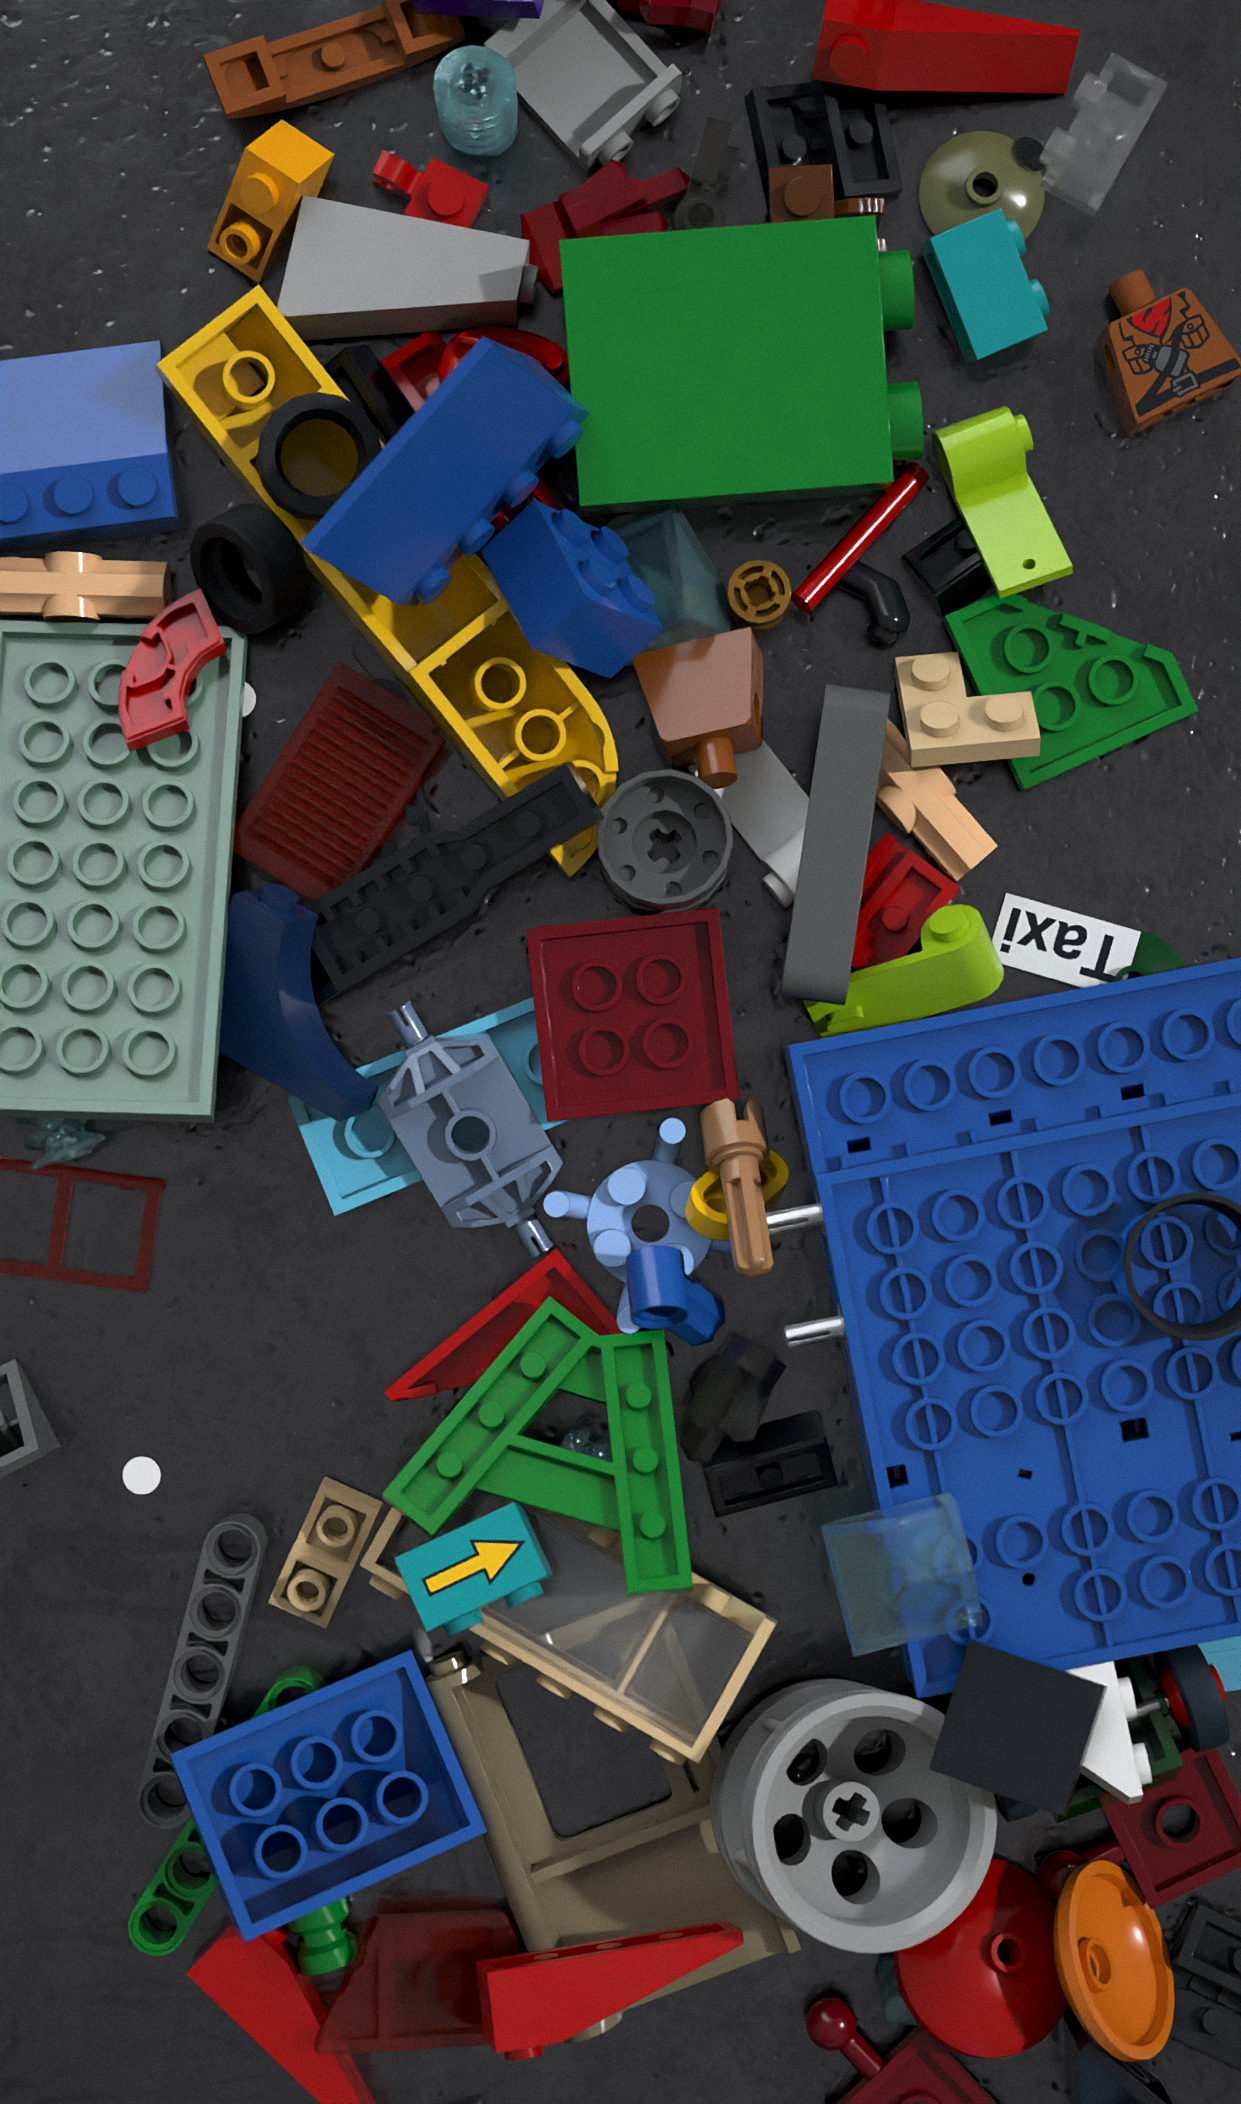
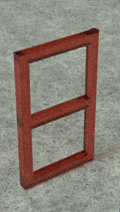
M0 1157V1170L59 1178L47 1265L0 1259V1273L143 1293L147 1292L160 1197L165 1186L163 1179ZM73 1180L147 1190L135 1277L61 1267Z

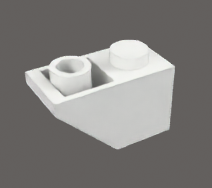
M1114 1661L1064 1670L1108 1686L1080 1773L1126 1804L1140 1802L1143 1797L1141 1785L1152 1783V1776L1144 1743L1132 1744L1126 1718L1137 1716L1136 1703L1129 1676L1117 1678Z

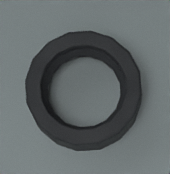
M314 392L293 397L272 413L259 438L256 463L262 486L278 507L298 519L319 522L377 457L382 448L376 427L360 407L339 395ZM316 418L333 421L346 429L355 442L358 454L356 473L350 483L338 493L323 497L307 495L293 487L284 475L280 461L282 443L289 431L301 422Z
M242 503L208 520L195 530L190 543V564L198 589L201 588L210 609L226 625L240 633L259 634L303 608L309 594V572L305 558L291 530L276 514L258 504ZM237 546L249 558L256 570L262 592L253 584L244 570Z

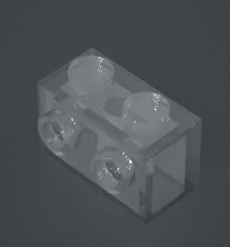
M1113 52L1099 76L1087 71L1069 104L1070 107L1079 112L1068 132L1057 126L1038 159L1039 162L1048 166L1039 187L1095 217L1169 83Z

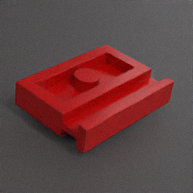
M888 832L867 857L851 968L855 971L912 954L921 943V928L925 921L939 908L951 905L961 893L958 885L913 851L908 850L896 841Z

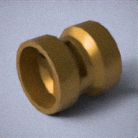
M758 559L748 561L735 570L729 579L725 599L727 614L735 625L741 629L751 627L754 633L769 631L780 623L786 614L791 596L789 578L783 569L771 561Z

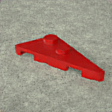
M555 1247L387 1387L384 1393L391 1402H400L438 1394V1392L475 1384L548 1296L553 1298L599 1336L621 1334L624 1332L619 1329L617 1319L558 1248Z

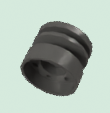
M672 769L643 772L618 787L605 803L602 810L605 819L599 822L596 830L601 876L613 897L633 913L642 916L697 910L708 905L724 884L733 848L731 817L718 793L697 776ZM658 838L660 842L666 845L675 840L678 843L675 855L677 861L670 863L668 859L662 857L654 862L651 859L653 856L652 841Z

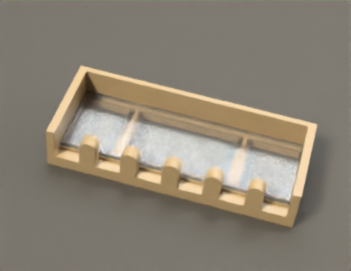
M475 1490L435 1539L514 1501ZM522 1504L553 1575L539 1582L543 1589V1594L508 1610L504 1600L501 1599L480 1609L484 1621L469 1628V1630L484 1638L480 1649L511 1667H514L519 1658L541 1671L536 1679L540 1685L567 1700H570L574 1691L597 1704L592 1714L609 1726L624 1733L627 1732L630 1725L642 1730L653 1737L649 1748L667 1760L683 1766L687 1758L699 1764L779 1621L692 1571L693 1589L690 1592L626 1598L620 1535L618 1532ZM393 1507L363 1557L360 1566L373 1573L369 1581L370 1585L382 1593L403 1602L407 1594L410 1595L394 1558L432 1541V1539Z

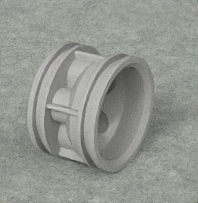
M815 1679L796 1683L768 1696L747 1713L735 1727L724 1745L714 1771L710 1799L711 1823L718 1851L726 1868L742 1890L757 1904L830 1946L858 1953H885L909 1948L938 1934L950 1925L972 1901L985 1878L994 1851L997 1829L994 1793L929 1769L945 1719V1715L937 1709L910 1697L884 1691L859 1682L844 1679ZM883 1729L888 1734L892 1746L889 1761L882 1769L876 1772L863 1773L855 1764L854 1752L856 1746L868 1733ZM810 1740H813L819 1751L818 1767L809 1779L793 1783L789 1780L786 1770L799 1751ZM838 1798L851 1804L850 1811L845 1818L833 1812L834 1803ZM912 1798L918 1804L921 1812L919 1830L910 1840L894 1843L883 1830L881 1823L883 1811L896 1800ZM786 1814H795L800 1819L804 1828L803 1843L793 1856L779 1859L774 1842L773 1828L781 1817ZM856 1850L864 1857L867 1864L866 1882L855 1894L840 1896L832 1881L833 1862L842 1851Z

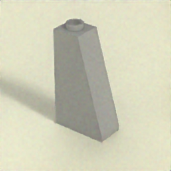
M303 195L277 309L302 341L517 325L521 303L533 304L539 277V266L529 264L530 240Z

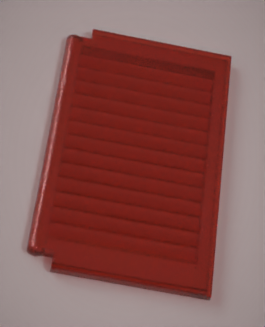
M339 661L237 822L234 830L233 851L312 901H316L365 871L446 744V740L442 736H435L431 733L437 722Z

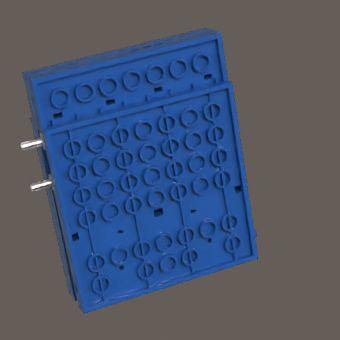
M1241 957L783 1047L807 1168L806 1176L812 1204L766 1213L769 1236L817 1227L834 1317L785 1326L783 1331L784 1341L787 1347L791 1349L839 1339L903 1671L909 1683L912 1682L917 1698L920 1699L954 1691L970 1640L983 1642L1038 1663H1045L1062 1670H1068L1241 1636V1328L1227 1336L1207 1341L1184 1340L1166 1334L1147 1321L1137 1309L1129 1294L1124 1275V1254L1128 1239L1138 1222L1159 1203L1177 1195L1200 1192L1223 1196L1241 1206ZM1187 1204L1174 1206L1155 1215L1143 1227L1135 1242L1132 1253V1280L1140 1298L1153 1312L1176 1323L1200 1324L1216 1319L1226 1313L1241 1297V1232L1225 1215L1201 1205Z

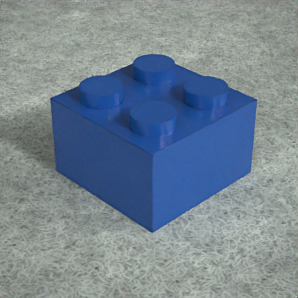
M533 500L480 550L530 647L534 650L611 679L664 631L661 622L652 608L655 604L654 595L647 585L634 575L626 561L629 551L623 540L610 528L603 526L598 529L589 525L568 509L558 511Z

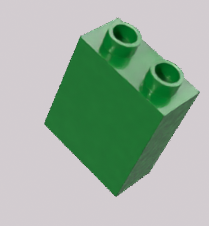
M876 215L559 240L571 395L590 412L579 424L583 429V434L575 444L580 517L881 494L894 482L892 461L922 459L923 414L918 382L887 383L884 331L913 329L914 282L909 250L878 252Z

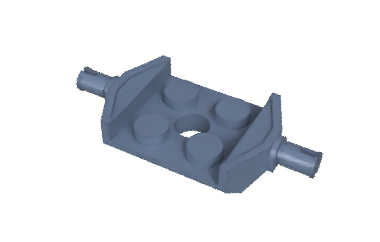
M410 1000L400 1004V1009L408 1023H405L395 1007L386 1016L389 1017L402 1041L407 1046L404 1050L406 1057L378 1095L377 1102L452 1228H476L505 1223L508 1228L513 1226L530 1259L540 1255L532 1236L535 1237L542 1251L546 1252L553 1246V1243L549 1240L535 1214H533L536 1212L534 1204L552 1183L563 1161L494 1046L489 1033L434 1038L433 1034H427ZM467 1116L483 1120L489 1129L487 1142L481 1148L471 1151L458 1147L451 1136L455 1123Z

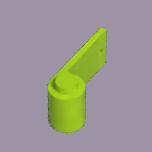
M1005 405L934 430L932 432V441L941 473L999 598L1002 599L1073 574V565L1027 472L1025 453L1032 451L1034 446L1028 423L1023 414L1013 416L1010 409Z
M962 904L947 905L936 910L921 928L920 938L923 951L850 973L845 1006L803 1000L821 1038L824 1039L911 1022L968 1005L990 996L999 988L1003 981L1004 969L979 911L969 905Z

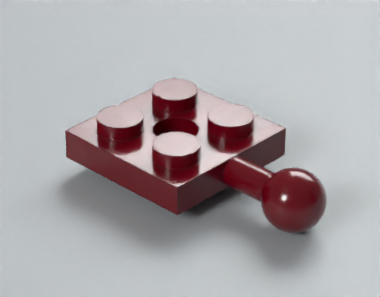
M1187 1743L1182 1744L1177 1749L1184 1766L1176 1780L1144 1791L1143 1797L1138 1803L1126 1804L1120 1800L1101 1807L1115 1837L1079 1855L1068 1850H1057L1048 1854L1042 1860L1038 1869V1882L1042 1891L1050 1899L1058 1901L1066 1880L1078 1866L1098 1860L1110 1861L1115 1865L1127 1861L1150 1909H1154L1241 1867V1799L1217 1749L1213 1748L1205 1752L1196 1753ZM1175 1805H1187L1193 1808L1196 1816L1193 1829L1182 1837H1171L1165 1834L1162 1829L1164 1814Z
M832 1997L821 1999L810 2008L807 2014L806 2030L811 2041L819 2048L827 2051L839 2050L863 2076L836 2104H913L916 2102L928 2104H997L939 2042L926 2033L920 2025L915 2027L882 2059L856 2033L857 2020L855 2013L843 2000Z

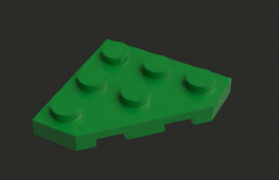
M996 592L945 615L943 618L977 696L1031 691L1041 736L1040 756L1006 759L1021 792L1199 711L1173 653L1150 644L1143 645L1111 633L1112 630L1068 613L1063 612L1061 614L1027 601L1028 598L1013 594L1000 599Z

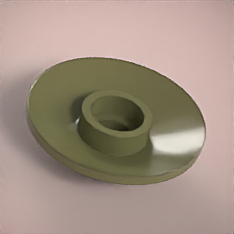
M972 131L949 139L931 155L920 178L918 203L922 219L933 237L999 208L1002 209L1006 220L1013 218L1016 221L1024 241L1029 237L1036 227L1043 210L1045 188L1041 171L1026 169L1016 158L1014 148L1017 141L997 132ZM980 178L988 179L994 184L995 193L990 197H980L973 190V182Z

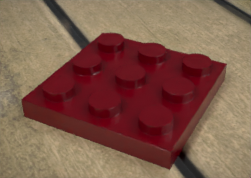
M719 907L526 928L547 1122L709 1104L726 1098L730 1101L740 1100Z

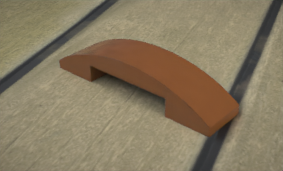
M382 0V6L266 43L264 35L204 54L203 61L225 118H243L299 107L379 81L451 48L465 39V32L459 17L456 15L417 14L412 0Z

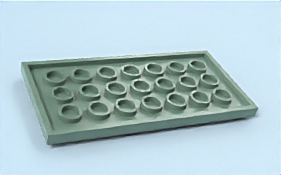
M0 620V1117L214 1123L227 942V914L230 900L248 648L247 633H240L230 626H217L224 640L227 652L207 663L191 683L186 703L190 729L129 752L119 718V684L122 671L126 670L130 657L140 642V634L148 624Z

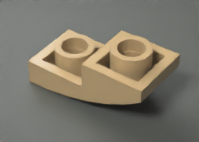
M325 1476L300 1533L291 1548L268 1603L326 1629L383 1502Z

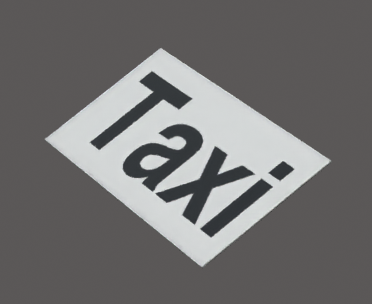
M1006 893L992 943L1001 964L1085 988L1111 983L1119 970L1130 966L1141 932ZM1129 972L1123 976L1122 980L1127 979Z

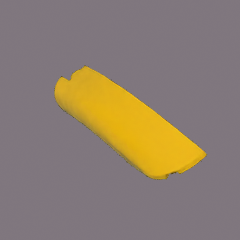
M260 285L253 288L158 362L155 369L156 373L196 422L195 427L255 503L276 514L291 530L303 552L307 568L495 794L504 801L564 763L573 762L602 812L605 803L616 791V773L619 771L615 743L608 722L592 695L565 661L530 647L492 572L476 553L471 556H467L464 553L447 571L452 576L450 583L430 603L424 605L420 601L417 606L397 604L309 552L301 542L318 522L298 519L278 507L263 488L256 461L259 438L272 413L293 397L314 392L339 395L345 399L347 397ZM316 418L301 422L289 431L282 443L280 461L284 475L293 487L307 495L323 497L338 493L350 483L356 473L358 454L355 442L346 429L333 421ZM380 440L381 448L383 450L385 448V445ZM599 823L548 853L568 877L576 873L598 847L596 830Z

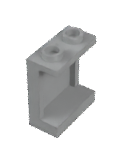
M544 0L540 19L512 18L484 43L487 66L587 175L592 173L600 164L604 166L611 159L617 162L621 160L634 143L630 138L648 121L652 126L660 124L676 109L681 101L678 94L681 92L682 72L674 64L667 68L606 0Z

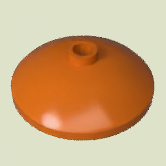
M1105 1860L1082 1864L1074 1869L1066 1880L1055 1910L1053 1953L1061 1989L1084 2030L1100 2047L1112 2056L1125 2062L1150 2059L1156 2056L1165 2046L1174 2016L1173 1972L1163 1931L1154 1910L1150 1909L1137 1882L1124 1869Z

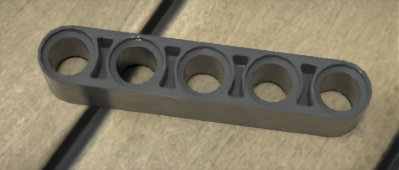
M826 684L780 995L782 997L845 1006L891 693Z
M233 1513L225 1516L209 1531L203 1543L137 1796V1807L141 1817L148 1825L157 1829L171 1830L180 1827L191 1816L187 1803L179 1807H168L159 1801L155 1793V1784L166 1780L179 1784L169 1755L189 1747L179 1743L174 1738L171 1730L172 1721L178 1718H189L195 1721L201 1729L202 1740L219 1733L267 1550L268 1537L264 1526L257 1518L247 1513ZM228 1530H238L244 1533L249 1538L252 1546L251 1556L242 1561H235L226 1557L220 1547L221 1534ZM213 1592L228 1596L235 1607L234 1619L228 1622L212 1620L204 1609L205 1596ZM196 1655H204L211 1658L216 1663L219 1671L218 1680L211 1684H201L195 1681L190 1676L187 1668L188 1659Z

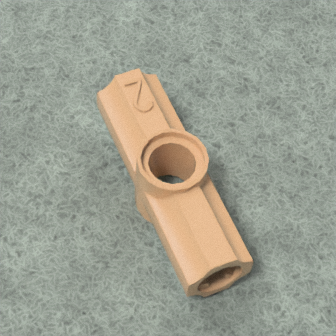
M70 551L49 552L45 554V559L0 557V615L43 616L44 620L51 622L98 623L100 622V617L153 620L172 603V582L168 562L102 560V557L99 555Z
M887 718L875 801L902 832L907 835L912 833L926 849L928 855L932 856L943 872L956 883L998 845L954 796L956 789L938 765L911 768L906 740L897 727Z

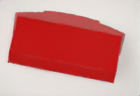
M554 201L528 213L520 214L523 235L521 239L530 240L529 264L539 266L538 280H542L553 294L563 293L559 240L574 238L561 211L559 202Z

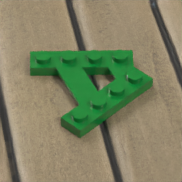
M548 1296L382 1493L383 1500L434 1540L475 1490L618 1532L620 1535L626 1598L692 1591L693 1582L664 1329L641 1331L632 1334L621 1333L599 1336L553 1298ZM557 1391L606 1405L612 1462L521 1436V1434Z

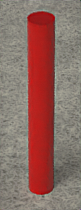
M914 462L909 463L894 482L791 594L792 602L800 610L810 613L929 480V475L922 466Z

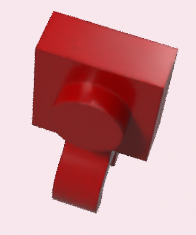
M382 150L372 171V175L375 176L373 184L410 201L404 215L466 228L472 227L489 192V185L431 157L424 173H421L402 158Z

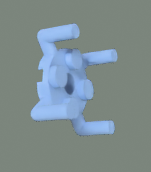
M667 1118L661 1122L652 1160H639L615 1170L599 1185L593 1197L563 1190H553L548 1193L543 1202L545 1212L552 1217L563 1216L587 1222L589 1242L597 1260L613 1276L624 1281L617 1311V1325L622 1332L628 1334L635 1333L640 1329L630 1319L626 1257L632 1251L648 1246L664 1245L677 1248L684 1255L685 1274L687 1275L700 1265L708 1250L732 1255L730 1240L720 1241L707 1238L696 1232L686 1220L684 1207L692 1186L697 1180L686 1170L677 1166L682 1139L685 1136V1126L676 1118ZM645 1205L659 1206L667 1213L669 1218L667 1233L661 1239L654 1242H647L638 1238L633 1232L631 1225L634 1213Z

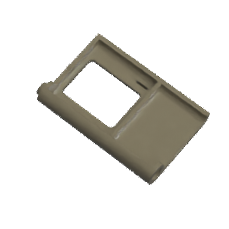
M661 1595L625 1597L537 1631L534 1634L563 1651L598 1637H607L614 1643L621 1663L624 1665L659 1600H662ZM670 1622L636 1683L633 1692L700 1730L708 1713L672 1622ZM460 1650L438 1658L428 1665L431 1675L424 1678V1681L487 1829V1832L482 1834V1837L528 1952L721 1920H728L743 1931L744 1944L568 2038L564 2043L582 2042L606 2032L620 2022L624 2011L771 1955L782 1952L791 1954L802 1950L792 1924L769 1912L749 1897L733 1879L718 1851L713 1834L710 1811L714 1771L722 1752L716 1735L699 1764L687 1758L685 1765L679 1766L658 1754L672 1789V1795L669 1799L572 1837L564 1838L556 1834L497 1687L499 1676L528 1664L518 1658L514 1667H511L485 1652L466 1658L464 1650Z

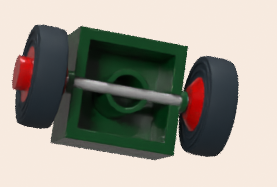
M1198 1644L1153 1653L1160 1689L1153 1691L1139 1656L1114 1660L1117 1678L1129 1676L1135 1698L1137 1716L1126 1718L1132 1744L1144 1743L1150 1765L1152 1783L1142 1784L1143 1792L1176 1780L1184 1766L1164 1717L1171 1716L1187 1744L1196 1753L1219 1747L1230 1739L1228 1717L1223 1703L1226 1701L1224 1686L1213 1664H1208ZM1080 1773L1067 1816L1056 1813L1052 1814L1057 1824L1120 1801V1799ZM994 1793L996 1807L1007 1822L1017 1821L1039 1811L1037 1807Z

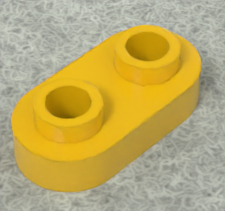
M770 1149L769 1160L759 1169L765 1212L769 1211L780 1200L789 1179V1170L786 1163L777 1153ZM709 1170L693 1184L684 1207V1214L689 1225L699 1234L710 1239L726 1241L730 1240L721 1175Z

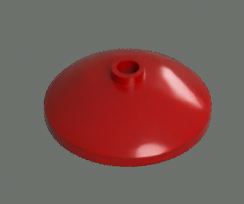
M991 1858L988 1871L974 1898L950 1925L924 1942L909 1948L893 1951V1963L898 1987L910 2013L934 2040L959 2054L975 2058L993 2059L1008 2057L1026 2051L1041 2042L1054 2029L1068 2005L1058 1980L1053 1953L1054 1917L1057 1902L1050 1899L1042 1891L1038 1880L1025 1870L1011 1863ZM1000 1942L1006 1944L1010 1951V1960L1007 1965L1003 1964L998 1957L997 1949Z

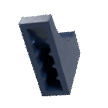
M264 884L261 888L235 893L227 913V942L219 1052L338 1122L369 1111L379 1087L364 1078L342 1056L327 1033L315 1002L311 982L310 958L314 929L319 915L298 904L299 897L294 892L278 885Z

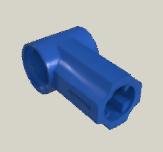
M664 1245L648 1246L632 1251L626 1257L630 1319L634 1325L646 1329L666 1328L692 1347L713 1341L715 1332L725 1323L724 1303L685 1274L684 1255L681 1250Z

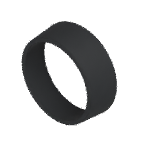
M1195 1192L1177 1195L1152 1208L1133 1229L1124 1254V1275L1127 1288L1140 1313L1162 1332L1190 1341L1218 1339L1241 1328V1297L1232 1308L1216 1319L1200 1324H1182L1169 1321L1153 1312L1140 1298L1133 1284L1131 1259L1135 1242L1147 1222L1168 1208L1187 1204L1209 1207L1225 1215L1241 1232V1206L1236 1202L1210 1193Z

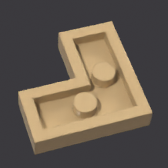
M958 651L895 657V681L911 768L1040 756L1041 736L1031 691L967 697Z

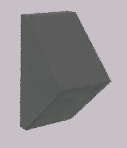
M16 1359L0 1366V1478L44 1457L60 1447L32 1387Z

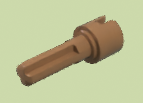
M726 1098L706 1106L700 1113L699 1120L705 1162L710 1170L721 1175L734 1269L742 1273L745 1278H755L759 1274L769 1273L773 1266L759 1169L769 1160L770 1155L764 1112L758 1102L750 1099L743 1110L744 1120H737L734 1103Z

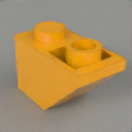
M281 119L245 148L206 249L257 283H260L294 235L303 195L317 198L335 154Z

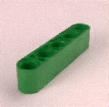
M297 1666L285 1670L275 1680L252 1719L283 1706L281 1701V1691L290 1686H299L306 1689L309 1693H313L327 1686L324 1678L316 1670L306 1666ZM192 1817L188 1820L142 1894L128 1921V1934L133 1945L141 1952L150 1956H164L174 1951L182 1943L217 1886L212 1872L204 1877H194L184 1871L181 1866L180 1855L187 1851H196L205 1856ZM155 1906L169 1909L175 1916L177 1928L171 1931L155 1929L149 1924L146 1910Z

